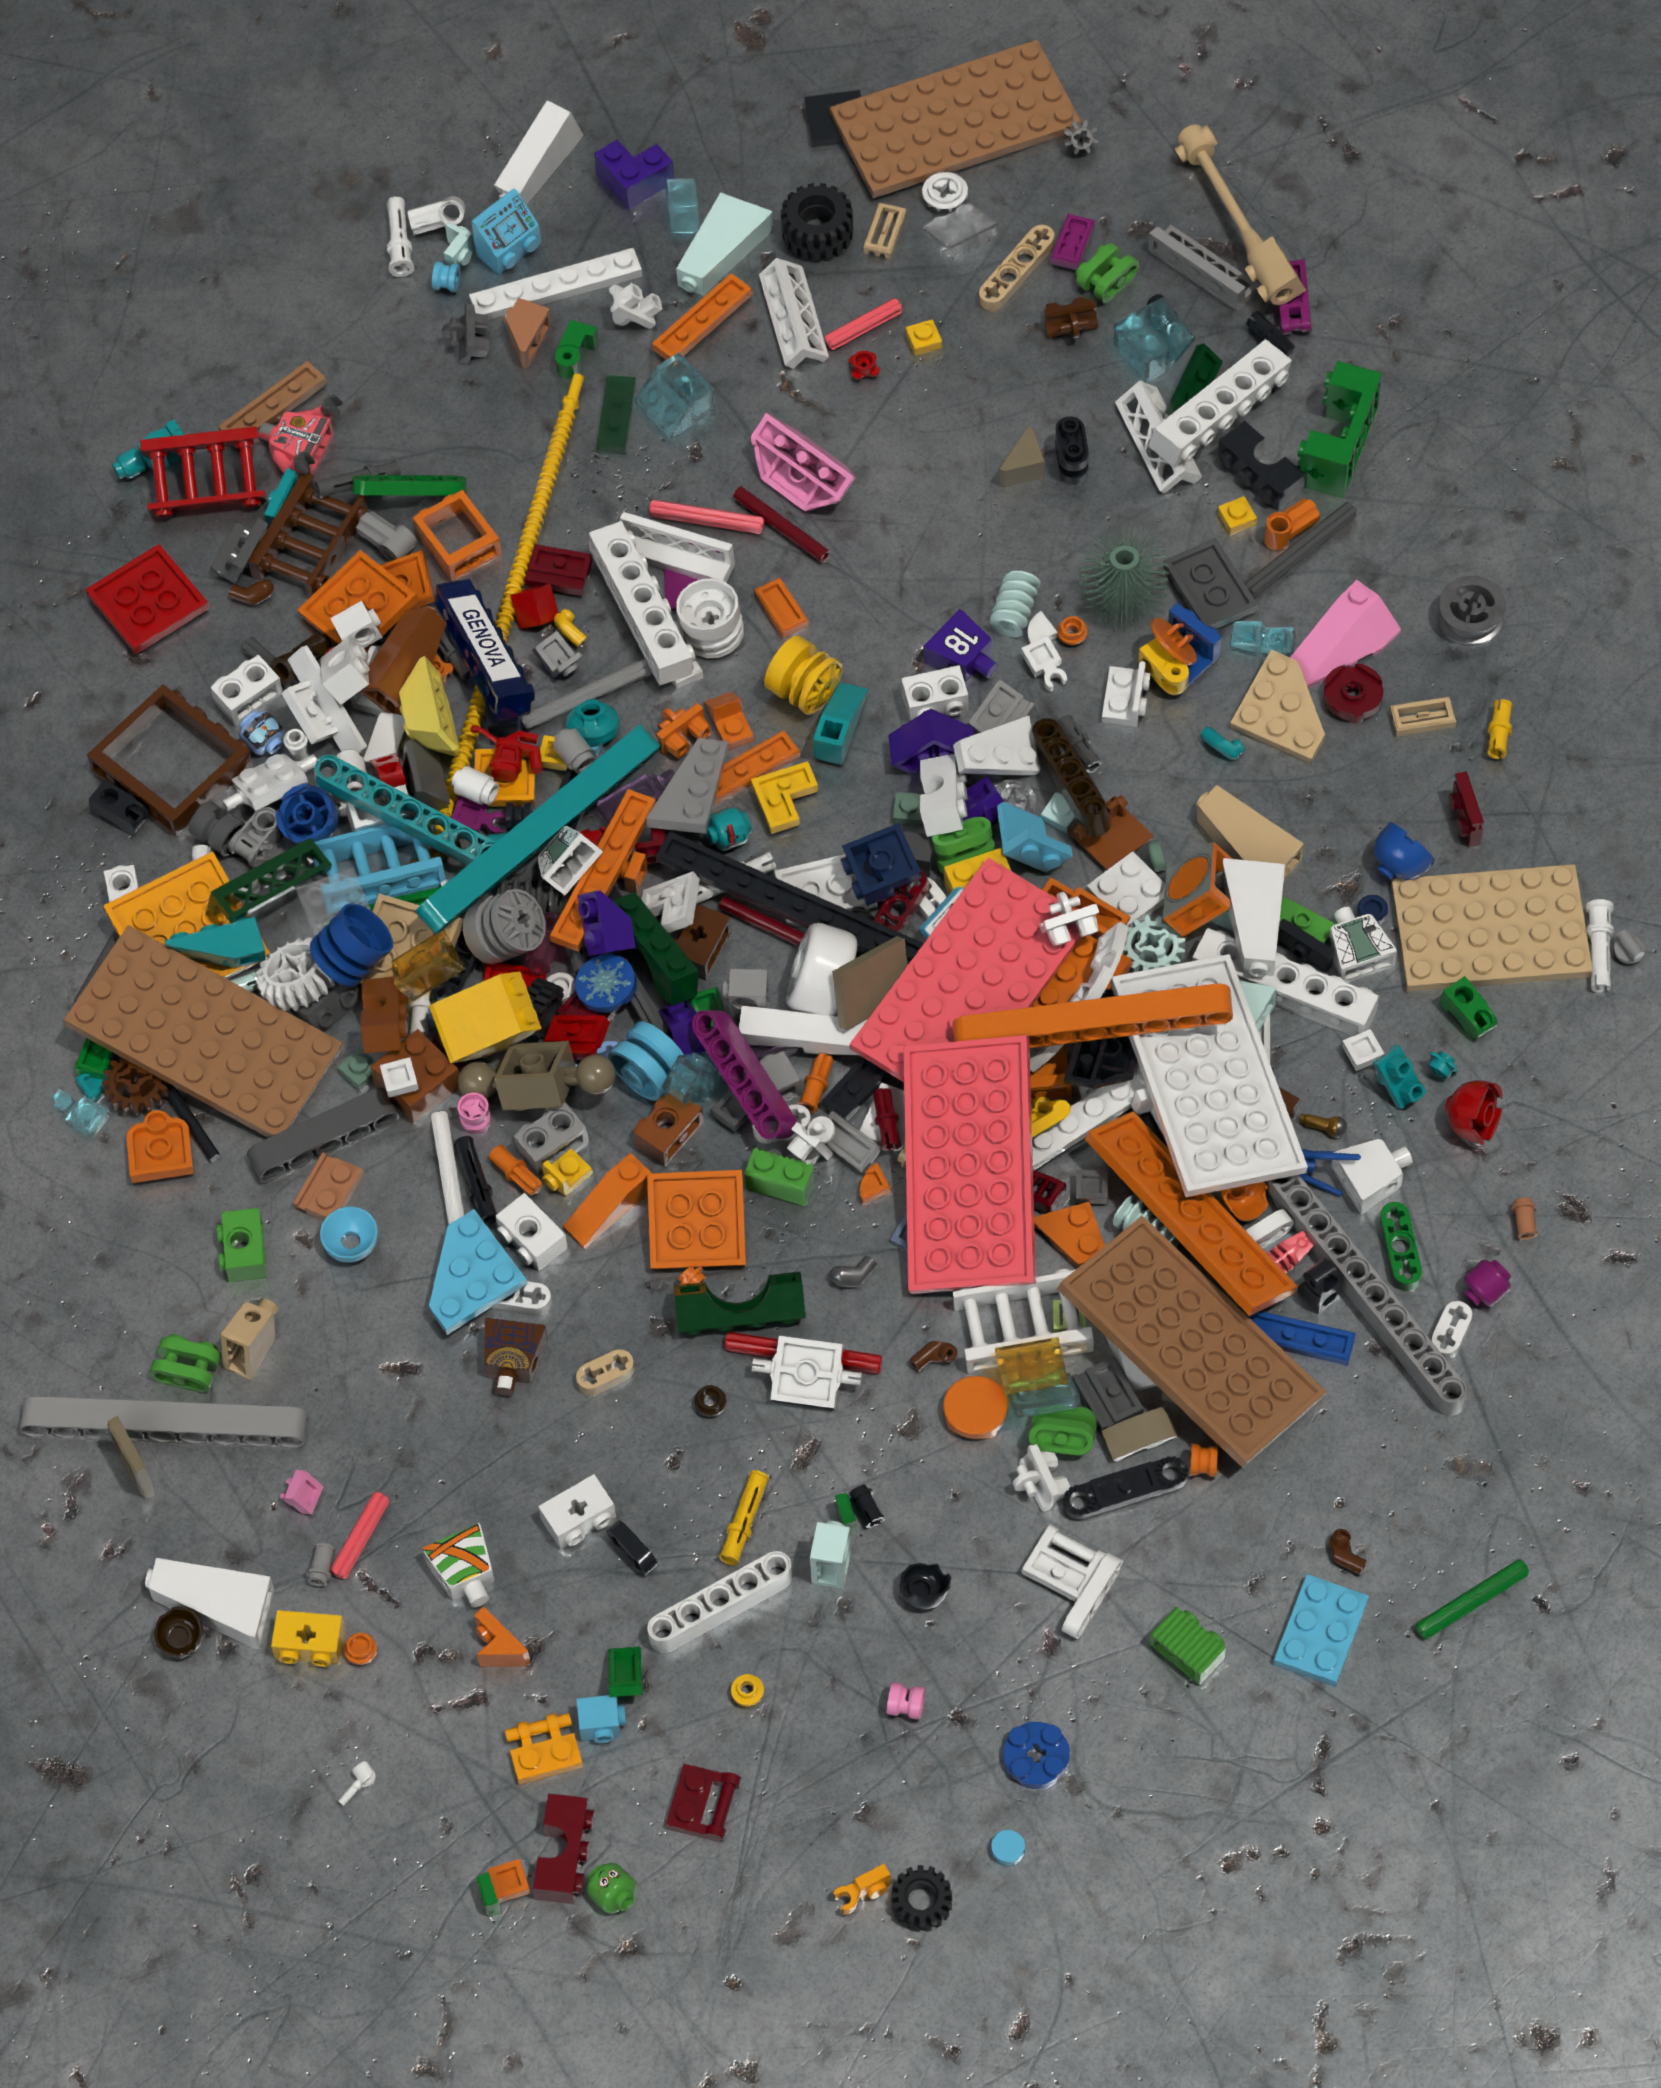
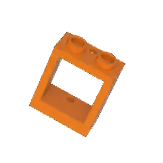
M463 490L446 496L441 502L421 510L416 516L412 517L416 536L451 582L458 580L502 555L500 538ZM464 511L482 537L449 555L431 529Z

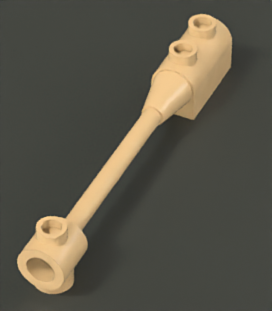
M1206 124L1203 127L1200 125H1190L1183 129L1177 138L1180 146L1176 147L1175 151L1183 163L1189 160L1192 165H1201L1242 234L1249 263L1245 270L1253 283L1257 280L1261 283L1256 289L1266 303L1271 300L1274 305H1282L1305 292L1306 289L1273 236L1263 241L1259 234L1251 228L1212 162L1211 158L1215 152L1214 147L1219 143L1208 125Z

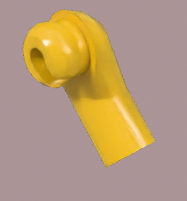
M563 609L560 614L557 613L555 615L554 624L562 635L578 648L587 639V636L572 623L575 619L574 614L568 609Z

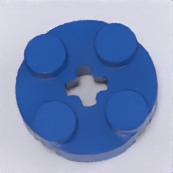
M1044 1722L1022 1724L1010 1731L1009 1737L1004 1744L1003 1762L1006 1772L1026 1788L1044 1789L1054 1785L1057 1779L1063 1773L1065 1774L1069 1766V1745L1066 1738L1062 1735L1060 1728L1056 1725H1049ZM1038 1748L1041 1752H1045L1046 1756H1041L1040 1762H1034L1033 1757H1027V1753Z

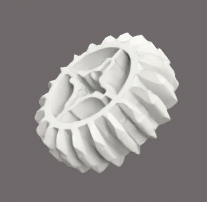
M311 937L306 938L304 941L297 938L294 943L287 941L285 946L281 948L276 947L277 951L273 954H267L268 960L262 961L260 963L261 969L256 972L258 977L256 980L257 988L263 999L272 1006L275 1005L281 1008L284 1012L290 1008L297 1011L300 1006L308 1008L309 1003L313 1001L319 1002L318 998L322 995H328L327 989L335 986L334 980L329 978L318 967L311 955Z

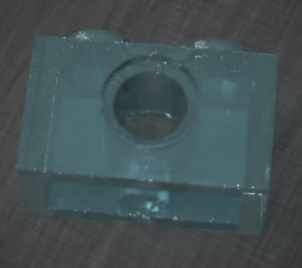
M706 1051L705 1053L679 1055L661 1088L685 1104L712 1101L724 1078Z

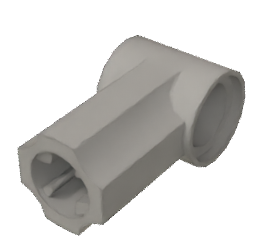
M373 511L370 513L366 512L360 518L356 527L357 534L377 546L381 554L388 561L406 556L418 542L408 528L403 525L395 527Z

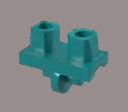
M1393 1045L1386 1055L1373 1062L1378 1072L1377 1079L1379 1083L1385 1085L1397 1108L1402 1109L1409 1102L1414 1103L1426 1094V1089L1418 1080L1410 1059L1406 1057L1400 1045Z

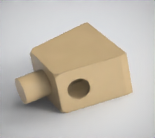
M262 1299L258 1306L249 1302L243 1303L221 1333L223 1369L249 1380L254 1378L275 1339L274 1315L278 1307L274 1302Z

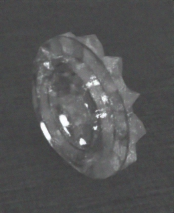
M1006 780L994 786L1004 802L1009 803L1011 794H1014V799L1018 803L1015 807L1032 814L1034 813L1037 802L1036 795L1028 784L1018 780Z

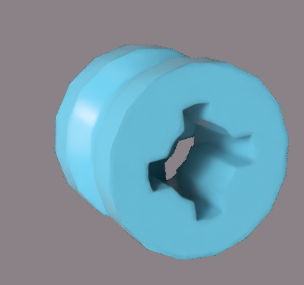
M436 261L432 273V289L440 290L441 288H446L450 292L456 293L460 282V265L453 263L449 266L444 265L443 262Z

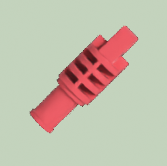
M1301 1231L1277 1244L1267 1254L1287 1274L1299 1264L1314 1247V1244L1307 1234Z

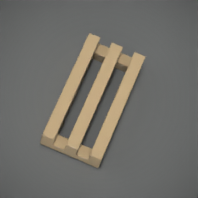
M879 203L863 246V253L869 254L872 251L874 256L880 257L881 254H885V258L891 259L907 215L906 208ZM884 211H887L888 215L878 243L873 244ZM896 213L898 217L886 247L884 244Z
M1450 697L1390 706V715L1393 718L1392 722L1393 726H1395L1396 737L1456 726ZM1441 708H1445V709H1446V710L1435 711V712H1429V711H1428V710L1441 709ZM1416 712H1418L1417 715L1404 716V717H1400V716H1399V715H1403V714H1410V713H1416Z

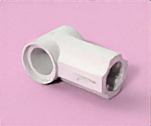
M451 196L443 201L408 210L409 221L414 235L445 227L449 222L454 225L459 224L466 212V205L463 200ZM449 204L456 205L460 210V215L456 218L447 216L445 207Z

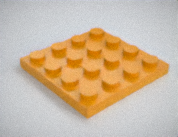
M212 851L103 905V908L119 938L129 925L165 945V940H169L176 933L187 932L191 934L199 932L202 927L210 924L222 926L230 923L222 912L214 916L207 908L211 891L229 882V879ZM242 902L235 904L231 909L236 911L242 908ZM262 940L265 949V959H268L267 954H270V952L267 949L264 941ZM193 960L226 979L260 963L257 962L232 968Z

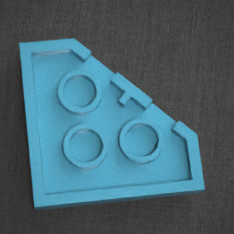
M474 1209L447 1226L430 1298L429 1310L447 1335L527 1285L524 1275Z

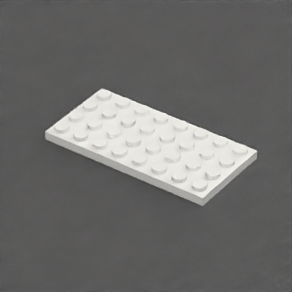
M1230 954L1112 976L1110 981L1114 996L1220 983L1226 984L1231 988L1233 1019L1228 1023L1129 1036L1185 1197L1304 1174L1308 1168Z

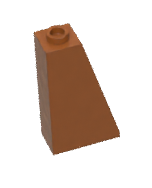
M421 606L417 609H406L369 665V685L359 692L383 711L402 715L399 706H401L399 691L421 657L425 656L433 664L447 622L439 617L437 612L430 607Z

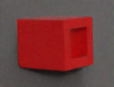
M551 584L527 588L510 595L520 629L551 622L558 613Z

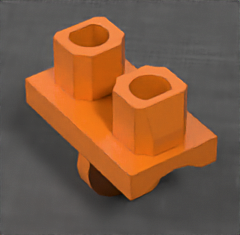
M696 703L686 712L682 708L675 713L670 708H665L661 711L664 721L658 724L660 731L656 733V737L661 745L659 751L663 755L669 751L675 757L680 758L690 749L689 742L686 740L688 736L692 734L696 739H706L711 735V726L704 718V709L699 703Z

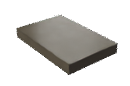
M896 936L832 971L839 1028L848 1030L868 1019L908 966L905 938Z

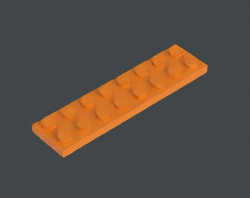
M1134 1111L1088 1132L1085 1138L1087 1143L1248 1316L1294 1294L1298 1286L1211 1193L1185 1197L1168 1147Z

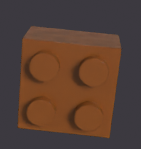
M419 1029L402 1041L401 1050L389 1051L370 1066L374 1084L386 1091L380 1065L411 1058L419 1090L389 1098L414 1124L459 1089L458 1068L453 1063H450L449 1059Z

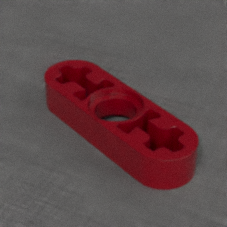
M920 870L922 878L918 879L920 882L919 887L913 886L911 888L909 884H905L895 888V895L886 899L873 921L903 933L928 892L929 881L925 873ZM908 892L912 900H909L908 897H906ZM897 902H903L907 905L905 913L901 916H893L891 914V908ZM885 918H888L892 923L888 925Z

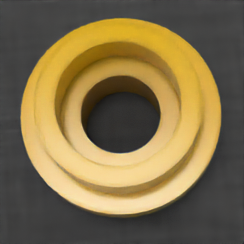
M744 1674L733 1681L731 1695L737 1704L751 1707L758 1704L763 1698L764 1686L757 1676ZM745 1685L753 1687V1691L750 1693H744L741 1689Z

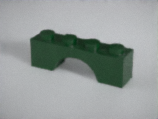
M632 892L613 900L618 907L631 917L635 945L648 963L655 988L670 1007L697 996L699 970L639 896Z
M801 1271L769 1275L764 1288L757 1296L740 1303L727 1302L718 1298L710 1291L706 1282L674 1286L678 1332H685L686 1334H699L704 1329L712 1328L728 1331L736 1328L738 1325L747 1324L750 1327H762L767 1325L768 1322L774 1321L791 1324L798 1322L801 1318H806Z

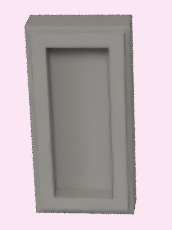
M831 1111L827 1118L834 1123L836 1130L833 1139L825 1145L861 1173H865L882 1150L881 1146L838 1113Z

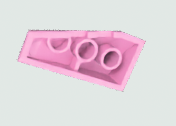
M1356 580L1337 598L1290 658L1299 662L1307 687L1310 688L1326 680L1328 674L1336 667L1341 665L1353 666L1358 663L1359 659L1369 654L1375 655L1381 652L1401 633V628L1381 597Z

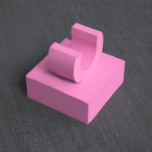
M295 1470L293 1477L286 1481L289 1485L286 1494H281L280 1498L288 1505L296 1508L301 1514L312 1515L324 1486L307 1471Z

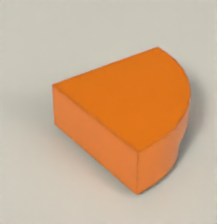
M878 1163L870 1166L861 1180L859 1193L862 1205L891 1193V1187Z

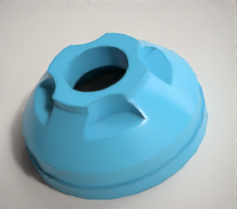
M352 1206L343 1207L333 1211L325 1218L320 1229V1239L324 1249L332 1258L341 1262H356L367 1257L375 1248L378 1240V1228L374 1218L366 1210ZM349 1235H355L360 1238L359 1245L353 1249H347L342 1245L343 1239Z

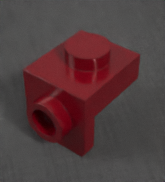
M650 828L652 841L635 844L636 852L646 854L647 864L657 863L656 854L670 832L667 829Z

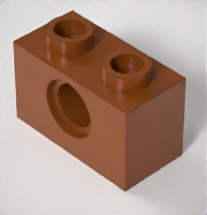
M672 1088L666 1096L662 1095L656 1101L650 1115L647 1118L643 1117L634 1128L636 1148L666 1167L704 1123L702 1107ZM670 1123L673 1125L670 1128L660 1127L662 1124Z

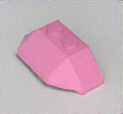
M765 413L750 437L752 446H754L761 480L806 512L840 502L856 478L840 460L801 432L769 413Z

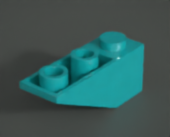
M839 682L821 714L813 737L815 759L843 765L869 689Z
M244 916L232 924L229 923L222 926L210 924L202 927L199 932L191 934L180 932L172 935L169 940H165L166 948H171L192 960L232 968L266 960L265 949L255 917L248 918Z

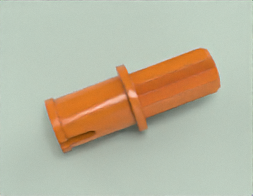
M820 1053L815 1058L810 1075H807L804 1079L806 1086L798 1104L806 1107L810 1113L817 1112L822 1093L828 1088L827 1078L834 1061L831 1056L825 1053Z
M502 1144L496 1146L490 1152L489 1160L506 1174L505 1177L508 1181H514L530 1196L540 1192V1188L543 1185L542 1181L526 1168L525 1161L515 1158Z

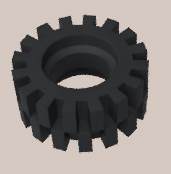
M538 977L536 980H533L531 987L529 986L527 991L542 1028L532 1035L541 1038L546 1035L553 1015H558L557 1011L563 1003L561 1000L564 997V989L559 985Z
M918 1865V1870L913 1871L912 1867L906 1869L905 1875L901 1872L897 1876L898 1881H894L892 1885L891 1903L898 1922L902 1920L903 1926L907 1929L913 1926L915 1932H920V1928H925L926 1932L932 1931L933 1925L937 1928L940 1927L942 1920H947L949 1910L952 1909V1890L950 1889L949 1881H945L944 1874L941 1871L938 1874L935 1873L934 1867L929 1866L928 1870H924V1865ZM923 1887L933 1892L935 1901L931 1907L925 1910H918L911 1906L908 1898L910 1893L916 1888Z

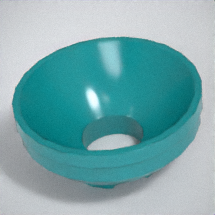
M589 699L577 705L568 713L565 727L569 730L577 729L589 746H596L607 743L616 737L620 730V719L617 711L612 706L596 699ZM587 711H599L597 714L591 716L583 714V712Z

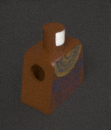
M485 1318L484 1364L487 1377L497 1379L496 1393L511 1396L514 1394L516 1382H532L548 1341L546 1325Z

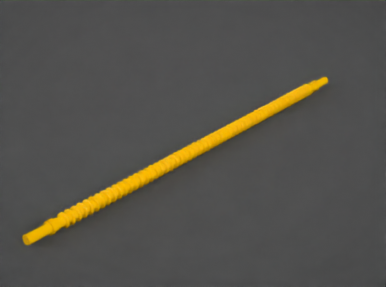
M578 373L573 375L567 396L563 397V410L559 411L558 418L556 419L550 445L547 448L548 452L545 454L546 459L543 461L544 466L541 468L540 479L537 481L538 486L535 488L536 493L533 495V500L530 503L529 514L526 516L527 521L524 523L525 528L522 530L523 535L520 537L521 542L518 544L519 549L516 550V556L513 559L514 563L511 565L512 570L509 572L510 577L507 579L508 584L505 586L506 591L503 593V599L500 601L501 606L498 608L499 613L496 615L497 620L494 622V629L503 646L508 642L507 637L510 635L509 630L512 628L511 623H513V616H515L510 595L522 591V588L525 586L524 578L528 572V565L534 545L538 543L537 539L540 536L539 532L542 530L541 525L544 523L543 518L546 516L545 511L548 509L547 504L550 502L552 490L555 487L554 483L557 481L556 476L559 474L560 462H562L563 455L565 454V448L569 440L568 435L571 433L570 428L573 427L572 421L575 420L574 412L579 407L578 397L584 376ZM490 639L493 642V645L488 646V648H492L496 645V642L493 639ZM498 647L485 653L486 655L503 656L502 653L489 654L499 650ZM487 658V660H492L493 665H491V667H494L501 663V661L497 663L494 661L500 659ZM483 663L481 664L482 670L479 671L480 677L476 679L477 684L474 686L475 692L472 693L473 699L470 700L471 706L467 709L469 713L466 714V721L463 722L462 735L459 736L461 754L453 757V764L450 766V772L447 774L449 779L445 781L450 805L439 812L452 818L454 805H456L457 797H459V795L454 793L452 779L458 769L462 770L465 766H470L471 753L475 750L473 746L476 745V738L479 736V733L471 732L470 728L472 725L481 727L482 717L486 714L485 701L489 700L488 691L494 684ZM436 824L433 834L439 835L444 832V829Z

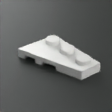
M1029 715L961 739L953 745L959 773L1035 776L1041 771Z

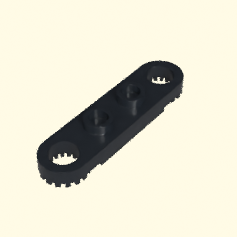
M1167 1456L1154 1462L1150 1461L1090 1480V1482L1074 1485V1487L1071 1486L1069 1491L1065 1492L1063 1507L1070 1517L1085 1519L1178 1490L1186 1484L1188 1467L1180 1457ZM1168 1467H1175L1179 1469L1181 1475L1177 1480L1173 1479L1171 1481L1172 1479L1168 1480V1478H1165L1163 1471ZM1080 1495L1086 1497L1089 1503L1084 1509H1075L1070 1504L1071 1499Z

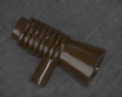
M323 633L313 634L293 648L291 652L274 658L271 661V669L279 676L280 682L290 684L297 677L288 662V658L301 647L307 645L316 661H318L331 648L329 637Z

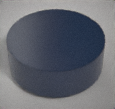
M1367 895L1358 903L1357 917L1370 914L1381 925L1387 919L1388 904L1380 896Z

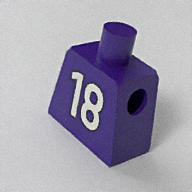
M961 609L923 646L924 663L938 670L960 665L964 681H968L976 671L990 678L998 668V663L990 658L992 655L991 638Z

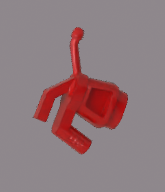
M477 725L471 726V732L481 733L496 744V750L489 763L493 778L508 782L516 781L522 771L521 756L529 758L532 774L543 772L540 748L521 742L536 744L538 734L517 731L507 737L498 739L484 728Z

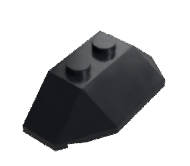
M1105 989L1100 998L1114 997L1113 990ZM1129 1036L1075 1043L1064 1077V1083L1097 1089L1133 1080L1138 1061Z

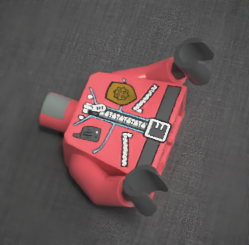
M331 394L327 396L323 404L315 409L296 413H284L278 426L266 422L261 425L259 431L260 439L269 441L273 462L283 473L288 468L300 474L310 473L314 475L334 436L330 417H339L340 410L337 407L343 405V402L336 395Z

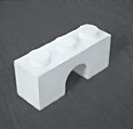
M955 754L920 760V779L925 793L920 795V814L927 837L963 830V817H967L965 803L967 791L964 783L967 782V774L959 773Z

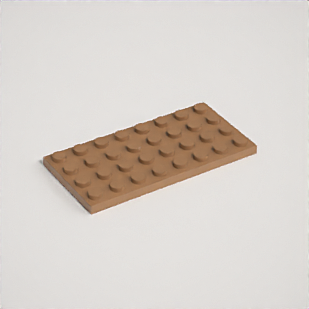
M1038 40L830 107V115L872 198L925 182L930 176L940 172L952 173L1064 136L1066 134L1063 132V128L1069 129L1071 127V119L1081 122Z
M129 925L63 1021L64 1026L267 1138L291 1128L343 1046V1042L292 1014L284 1012L281 1008L275 1005L272 1006L261 997L179 952L166 948V945Z
M1143 1216L1138 1218L1061 1281L1057 1287V1290L1242 1468L1316 1405L1327 1393Z

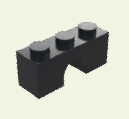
M1244 420L1219 439V460L1225 467L1231 468L1236 472L1245 485L1255 489L1265 503L1271 504L1279 511L1304 492L1306 474L1286 456L1274 464L1259 462L1258 459L1264 455L1265 438Z

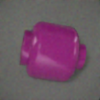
M1495 1259L1491 1262L1481 1260L1465 1275L1464 1284L1468 1289L1464 1294L1476 1306L1482 1302L1484 1305L1492 1307L1511 1289L1509 1280L1512 1277Z

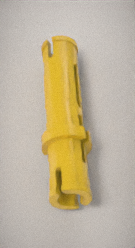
M752 1470L749 1473V1478L739 1501L733 1522L727 1526L726 1533L728 1535L719 1559L728 1565L736 1566L739 1564L744 1545L752 1536L750 1529L765 1487L770 1479L764 1472Z

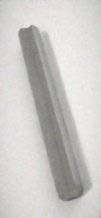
M644 658L521 715V724L526 731H531L569 713L574 707L586 700H598L652 675L653 672Z

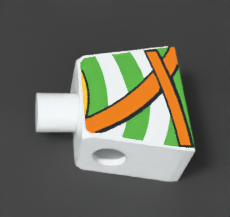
M479 1523L422 1548L426 1564L452 1600L467 1596L472 1607H479L488 1602L489 1596L484 1587L491 1585L495 1581Z

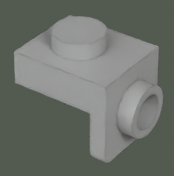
M558 631L532 649L553 679L560 673L566 677L579 666L576 661L582 657L579 651L576 654L572 651Z

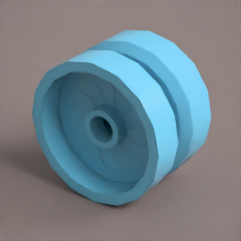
M639 1021L627 1032L625 1036L627 1041H619L608 1053L607 1057L613 1063L616 1074L625 1084L642 1097L655 1101L670 1087L669 1081H676L686 1071L688 1063L681 1049L663 1031L652 1024Z

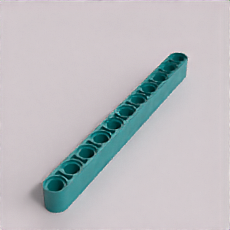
M639 724L426 899L415 910V913L435 935L440 933L549 843L564 826H569L649 760L661 748V745Z

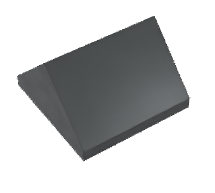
M411 740L405 741L402 770L407 784L408 795L437 811L442 810L450 805L439 753Z

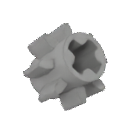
M1086 117L1082 119V122H1076L1074 119H1071V127L1069 129L1063 128V132L1069 136L1064 141L1065 145L1070 146L1073 144L1075 154L1079 152V149H1085L1089 153L1091 143H1098L1097 138L1092 136V133L1097 131L1096 126L1088 127ZM1083 130L1086 134V137H1081L1080 140L1077 141L1075 134H1081Z

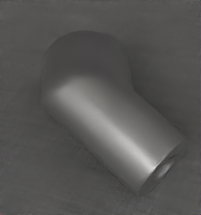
M864 1256L856 1267H833L829 1277L837 1286L859 1287L877 1267V1263L871 1257Z

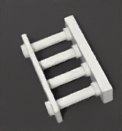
M1061 1269L1050 1275L1036 1277V1284L983 1286L963 1288L953 1292L954 1311L965 1309L972 1346L964 1349L967 1374L1093 1352L1094 1337L1091 1326L1083 1328L1079 1325L1076 1307L1057 1290L1060 1282L1075 1270ZM1060 1294L1067 1326L1065 1331L1057 1333L1048 1332L1041 1296ZM1028 1298L1035 1335L1020 1339L1016 1337L1009 1301ZM997 1304L1004 1340L1001 1343L988 1345L984 1340L978 1307Z

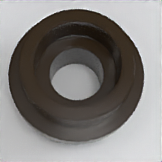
M713 1385L702 1387L694 1398L696 1410L706 1417H714L721 1414L727 1403L725 1393ZM713 1399L716 1401V1404L707 1406L705 1402Z

